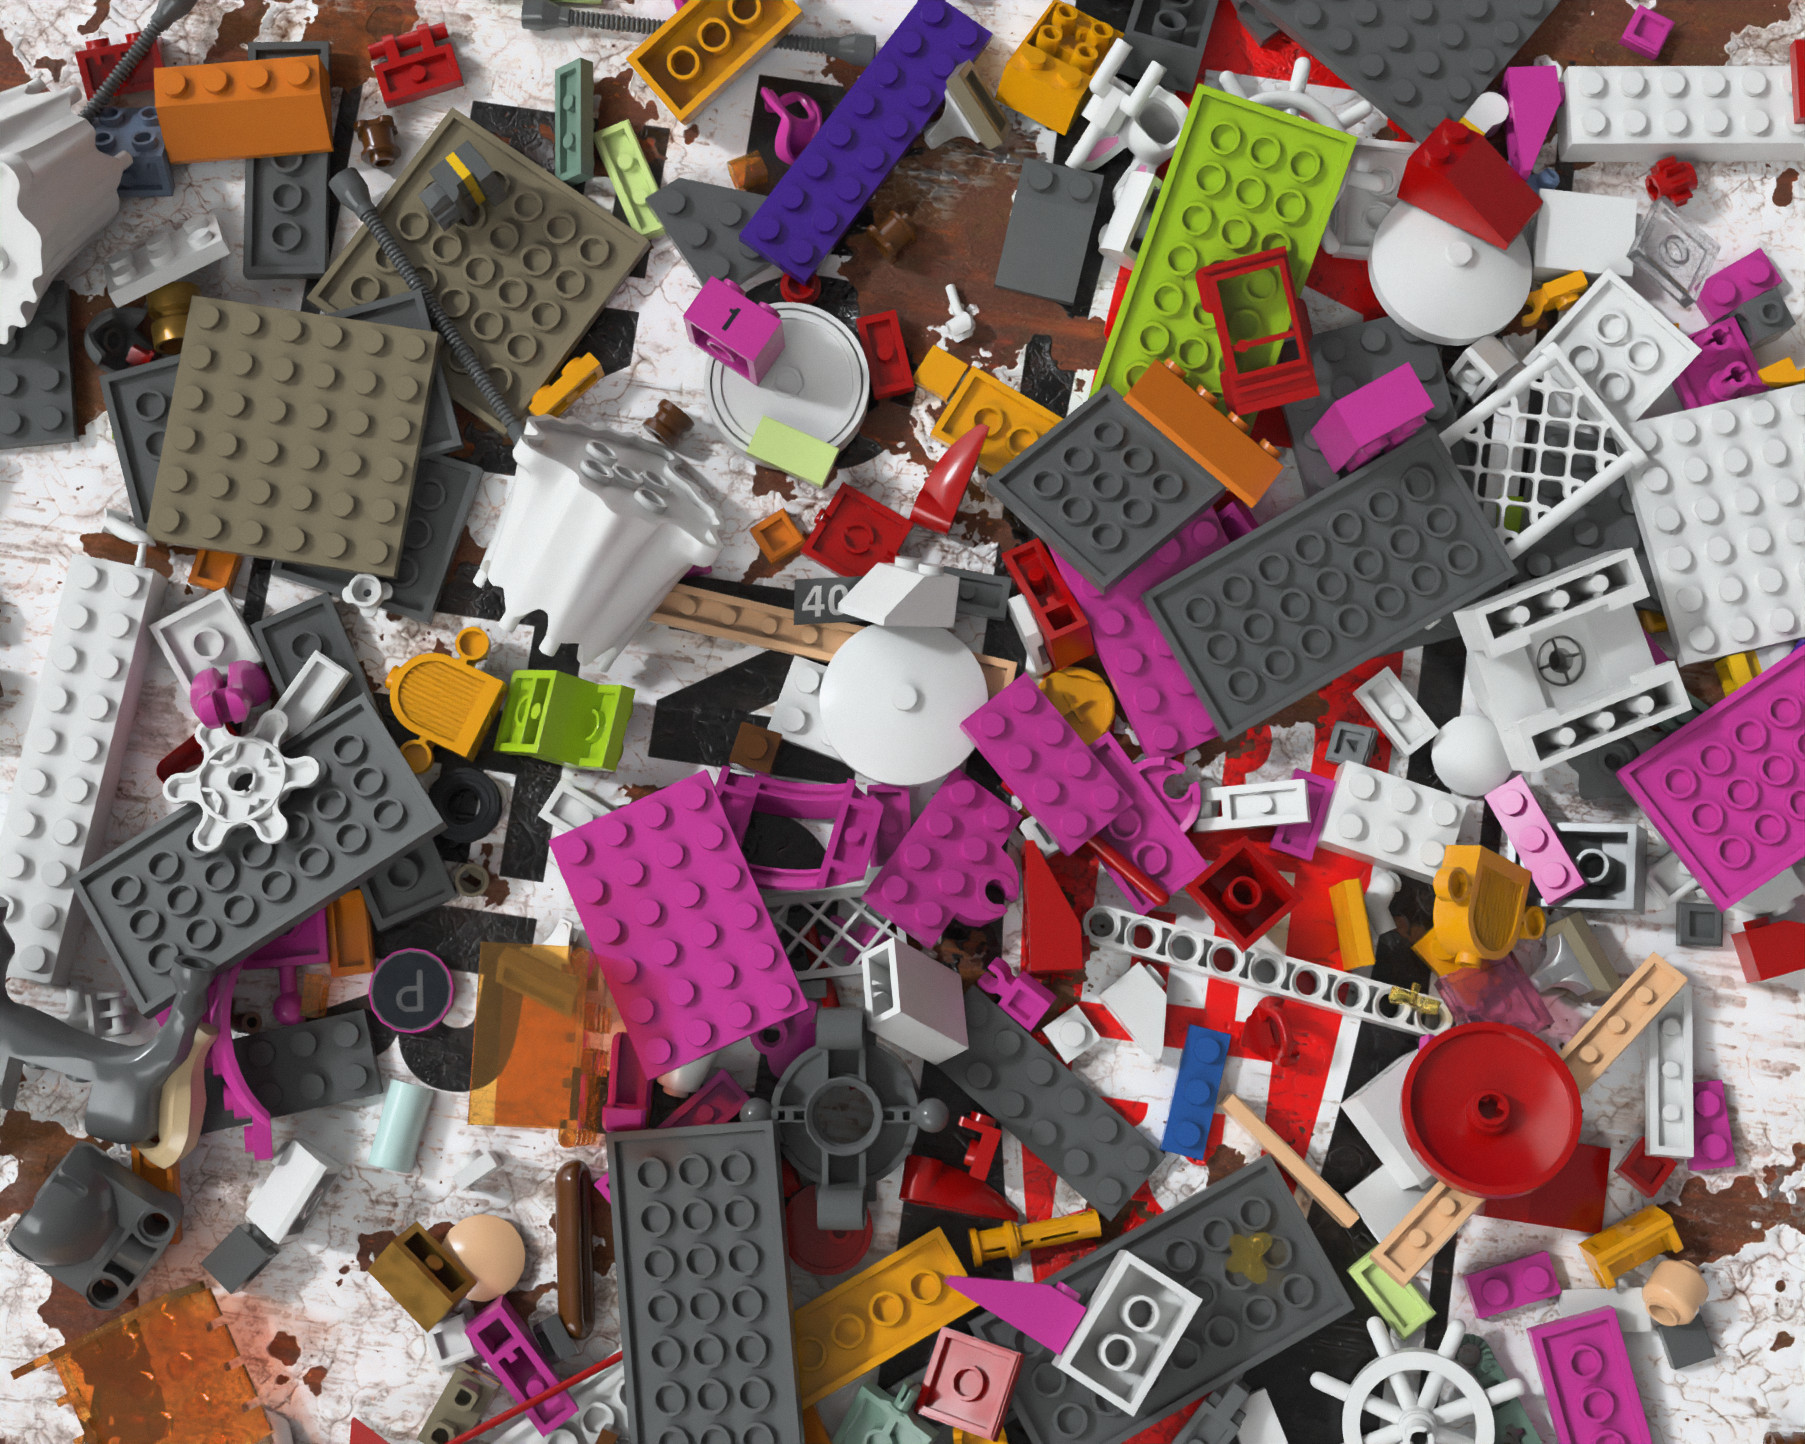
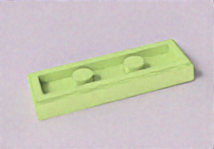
M629 119L593 133V141L630 227L648 240L666 234L660 222H657L645 202V198L658 191L659 188Z

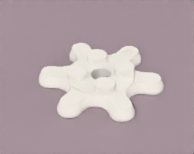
M273 709L263 713L254 730L242 737L231 735L224 723L222 728L208 729L201 722L195 730V738L204 750L202 764L192 772L176 773L165 781L162 791L167 801L173 804L195 802L202 807L203 818L193 833V843L200 851L207 853L219 851L232 831L236 828H245L248 825L255 829L258 838L264 843L279 844L287 838L289 824L287 819L281 814L279 807L294 789L310 788L316 785L320 780L321 769L318 762L310 756L289 759L281 754L280 746L287 736L290 726L287 715L281 710ZM248 773L253 775L249 791L234 790V784L241 775Z

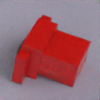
M135 343L131 347L125 361L134 366L155 361L157 351L155 349L146 350Z

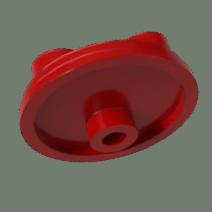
M815 1184L798 1192L785 1209L789 1256L802 1269L816 1275H837L853 1268L865 1256L873 1233L869 1209L867 1224L864 1230H818Z

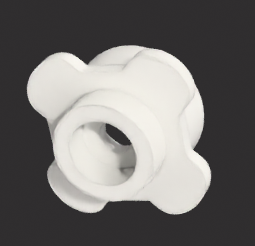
M357 573V576L342 591L343 600L348 604L353 603L360 609L361 615L366 618L376 616L380 604L384 600L390 599L393 595V588L389 583H382L371 574ZM367 589L371 590V595L368 597L364 596V591Z

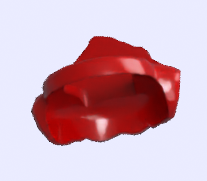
M1267 996L1258 1002L1252 1014L1246 1018L1241 1045L1263 1057L1266 1061L1273 1062L1281 1067L1291 1066L1299 1060L1300 1053L1293 1049L1291 1027L1283 1012L1285 1000L1276 996Z

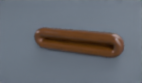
M571 1160L564 1163L558 1169L555 1176L558 1316L570 1339L583 1341L591 1335L595 1324L591 1173L586 1163L581 1160Z

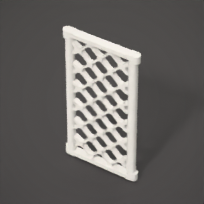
M1555 342L1547 345L1539 352V358L1439 434L1450 455V447L1461 438L1477 445L1475 465L1456 466L1459 470L1470 471L1474 475L1472 493L1477 502L1492 503L1499 506L1498 526L1493 529L1511 560L1518 557L1630 469L1636 471L1648 461L1646 453L1632 440ZM1557 366L1574 389L1552 386L1549 370ZM1542 376V382H1536ZM1527 387L1540 391L1543 394V406L1540 415L1525 414L1518 410L1516 396ZM1550 393L1572 396L1573 406L1570 418L1552 417L1548 414ZM1580 397L1583 398L1600 422L1585 421L1578 418L1577 411ZM1509 402V408H1503ZM1495 412L1500 416L1508 417L1510 420L1509 438L1506 441L1488 439L1484 434L1485 427L1483 421ZM1517 419H1530L1539 422L1540 431L1537 444L1520 443L1515 440L1514 433ZM1547 422L1564 423L1569 426L1567 447L1548 446L1544 443ZM1576 426L1596 427L1599 430V441L1596 451L1575 448L1574 436ZM1474 428H1476V433H1475V434L1469 433V432L1472 431ZM1606 429L1624 449L1625 453L1620 457L1607 453L1604 450ZM1484 444L1501 445L1506 448V464L1503 470L1484 468L1481 465ZM1513 448L1533 449L1536 452L1534 473L1515 472L1511 469ZM1544 451L1560 452L1566 456L1563 477L1548 476L1541 473V459ZM1575 454L1592 456L1596 460V471L1598 473L1586 483L1582 480L1574 479L1570 475L1572 456ZM1606 461L1611 462L1607 467L1604 466ZM1481 473L1502 476L1503 489L1500 499L1484 498L1478 495V481ZM1510 477L1529 478L1532 480V497L1529 503L1508 499L1507 491ZM1547 480L1561 483L1565 499L1553 508L1540 504L1537 501L1539 481ZM1572 487H1577V488H1578V489L1575 490L1573 493H1571V488H1572ZM1507 506L1525 507L1529 510L1531 525L1520 534L1507 530L1504 527V516ZM1540 512L1544 513V515L1538 519V514ZM1510 538L1511 541L1505 545V539ZM1441 619L1436 620L1435 622L1431 623L1430 625L1424 628H1426L1429 631L1432 627L1438 624L1441 621Z

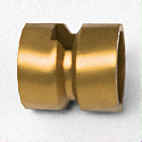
M183 281L171 282L146 294L149 316L156 320L151 325L154 349L158 353L167 355L181 354L192 295L202 296L201 289L197 284Z

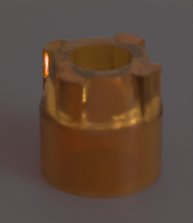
M758 150L727 161L729 175L737 190L743 191L768 181V171Z

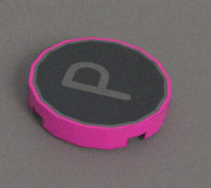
M407 948L391 953L378 964L371 975L368 995L371 1008L381 1023L395 1031L416 1034L431 1030L448 1015L454 1003L456 987L453 974L442 959L427 950Z

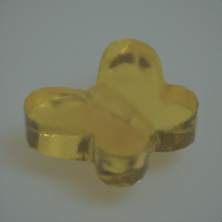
M1412 983L1410 992L1392 986L1388 997L1390 1004H1406L1417 1013L1423 1015H1437L1441 1004L1434 999L1419 996L1421 985L1417 983Z
M1257 1232L1247 1238L1239 1234L1230 1236L1228 1243L1233 1252L1225 1262L1226 1269L1232 1273L1241 1271L1253 1283L1261 1284L1265 1282L1267 1271L1261 1260L1262 1255L1272 1245L1271 1236L1266 1232Z

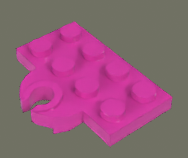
M1109 731L1087 746L1134 802L1097 834L1171 896L1209 867L1184 834L1196 821L1201 808V791L1198 781L1190 784L1188 792L1184 797L1172 799L1166 795L1164 783L1168 777L1182 775L1188 769L1182 763L1167 757H1150L1133 764ZM1095 854L1139 915L1143 916L1157 906Z
M957 768L947 776L860 899L928 949L934 946L952 918L966 926L979 928L985 924L997 921L1008 910L1003 904L990 902L985 894V887L987 885L998 887L1004 899L1011 903L1017 899L1019 893V874L1013 860L1001 847L1023 816Z

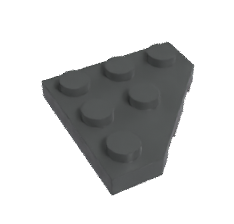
M678 178L645 198L647 207L657 222H660L664 232L702 288L711 275L722 282L725 279H729L740 285L773 265L739 241V234L768 196Z

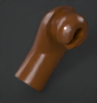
M232 997L231 1030L237 1033H255L262 1027L261 1016L256 1012H235L236 1000Z

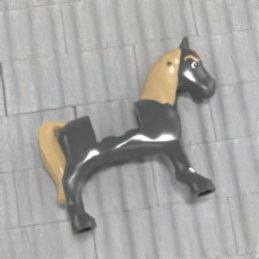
M0 897V1110L14 1108L24 1064L29 1068L37 1070L52 1069L65 1073L66 1078L75 1082H92L84 1121L85 1131L89 1136L117 1144H133L150 1162L163 1169L186 1158L197 1146L201 1133L207 1101L204 1079L205 1057L210 1047L218 1039L219 1034L218 1028L212 1024L200 1022L202 1016L208 1010V992L214 981L216 964L197 956H175L170 976L177 994L169 1016L157 1035L149 1042L137 1046H128L101 1039L77 1030L47 1013L10 999L5 987L6 972L9 962L15 953V943L3 924L7 916L9 902ZM159 1134V1143L150 1141Z

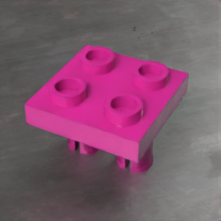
M1734 316L1687 336L1702 351L1671 383L1684 410L1759 394L1770 389L1768 385L1762 383L1757 374L1760 367Z

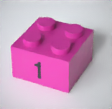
M711 275L683 315L689 342L758 386L785 348L782 320L779 319L781 315L765 302L760 301L757 305L746 298L745 291L735 282L729 279H725L722 282Z

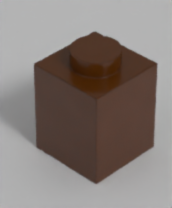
M742 721L729 758L731 768L752 775L758 774L772 778L784 743L783 735Z

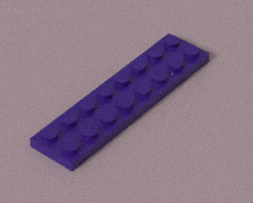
M918 0L741 231L739 241L806 287L945 103L946 80L953 70L968 59L974 64L992 41L993 33L945 0Z

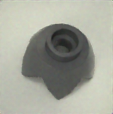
M134 307L108 308L97 314L90 321L84 333V344L90 359L96 366L108 374L127 369L132 364L125 360L135 343L146 350L154 349L153 343L137 330L147 315L148 310Z
M1624 736L1567 759L1568 765L1579 774L1578 788L1580 797L1582 799H1601L1609 796L1617 798L1627 797L1629 793L1617 779L1615 773L1639 757L1640 752L1635 743L1627 736ZM1607 755H1612L1616 758V769H1610L1606 766L1605 757Z

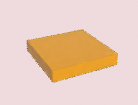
M1357 878L1342 881L1330 887L1329 893L1344 971L1374 965L1376 958L1361 880Z

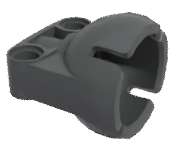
M78 1140L34 1197L35 1204L31 1209H27L21 1214L4 1242L14 1254L29 1263H33L83 1295L87 1303L99 1311H110L116 1309L136 1289L160 1258L171 1241L184 1214V1205L176 1194L160 1190L111 1158L94 1144ZM161 1213L168 1218L169 1222H158L151 1214ZM109 1279L113 1281L117 1285V1287L110 1288L108 1286H105L101 1280Z

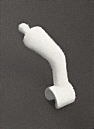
M104 508L105 520L101 527V532L113 534L122 540L138 545L137 558L134 565L136 568H144L146 565L147 547H155V540L145 531L130 525L127 512Z

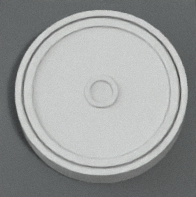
M795 302L768 304L781 315L779 319L782 320L785 348L758 386L710 355L707 359L704 375V392L708 410L721 438L744 459L756 465L775 470L778 469L746 455V450L763 415L838 447L841 452L858 433L865 419L869 404L870 381L867 360L854 334L846 325L830 313L811 305Z

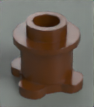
M382 115L375 119L359 120L353 124L358 140L363 145L361 160L364 163L371 164L373 168L382 169L392 166L395 160L401 156V148L395 143L394 136L398 134L397 126L394 125L392 116Z
M891 210L888 212L889 218L877 228L872 224L866 228L868 231L866 236L870 243L877 248L891 265L897 261L895 258L897 252L908 243L913 245L917 242L914 233L918 231V228L911 217L904 211L898 214Z

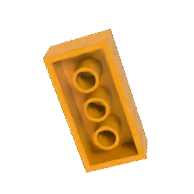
M689 0L634 50L626 60L673 115L686 126L805 18V15L794 0Z

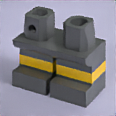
M468 140L429 171L435 182L418 194L430 215L444 232L461 218L470 227L474 220L471 210L487 198L494 207L508 198L494 171Z

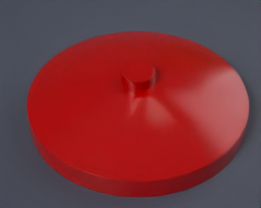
M1472 1022L1443 1031L1425 1044L1415 1056L1405 1075L1401 1088L1400 1120L1405 1138L1413 1154L1436 1179L1446 1186L1469 1196L1484 1199H1509L1529 1194L1541 1188L1563 1169L1572 1156L1580 1137L1582 1104L1577 1084L1569 1068L1562 1058L1544 1041L1512 1025L1498 1022Z

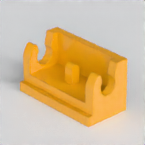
M1650 1204L1579 1243L1580 1251L1596 1284L1601 1288L1606 1287L1609 1291L1616 1287L1614 1279L1666 1250L1671 1251L1673 1249L1675 1253L1683 1250V1244L1673 1225L1674 1222L1671 1216L1655 1205Z

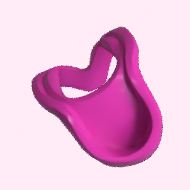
M762 87L760 94L764 99L765 110L769 113L776 112L781 117L775 138L776 155L784 163L792 166L822 127V110L818 103L807 94L790 92L778 97L772 89L769 90L766 87ZM800 101L808 112L809 117L808 119L795 117L785 107Z

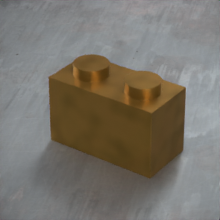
M418 1221L392 1240L367 1270L427 1333L448 1316L477 1284Z

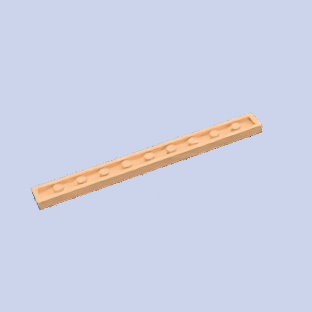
M678 583L647 620L648 622L828 664L838 649L850 637L866 628L846 622L794 625V610ZM972 652L984 674L989 701L1013 682L1018 662Z
M1653 952L1558 1053L1574 1077L1580 1098L1686 985L1688 978L1657 953ZM1438 1181L1373 1250L1369 1259L1404 1289L1487 1199L1466 1195Z

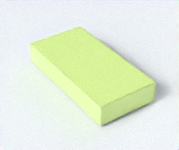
M763 415L746 450L747 456L823 489L840 453L838 447Z
M1377 1244L1346 1271L1400 1340L1404 1341L1437 1313L1412 1282L1403 1289L1369 1259L1370 1254L1379 1245Z

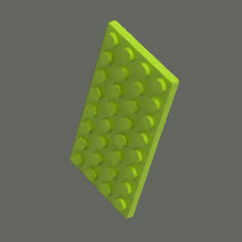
M1198 83L1088 399L1107 384L1124 397L1156 358L1164 363L1169 357L1187 373L1182 380L1194 390L1201 384L1219 400L1214 407L1227 417L1230 413L1226 409L1220 383V374L1226 368L1213 313L1205 312L1202 307L1195 278L1196 272L1205 266L1286 246L1297 298H1300L1358 137ZM1279 265L1216 281L1231 346L1236 345L1239 340L1251 341L1288 331L1291 324V316ZM1285 339L1250 347L1246 352L1234 351L1238 374L1276 365ZM1259 411L1239 416L1251 427L1246 432L1248 436L1251 434Z

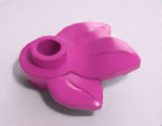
M807 999L810 1010L774 1025L780 1032L779 1039L776 1042L766 1041L763 1036L764 1030L750 1036L754 1048L760 1053L767 1055L771 1072L780 1079L788 1066L799 1055L815 1045V1026L817 1024L812 1023V1020L817 1011V1003Z

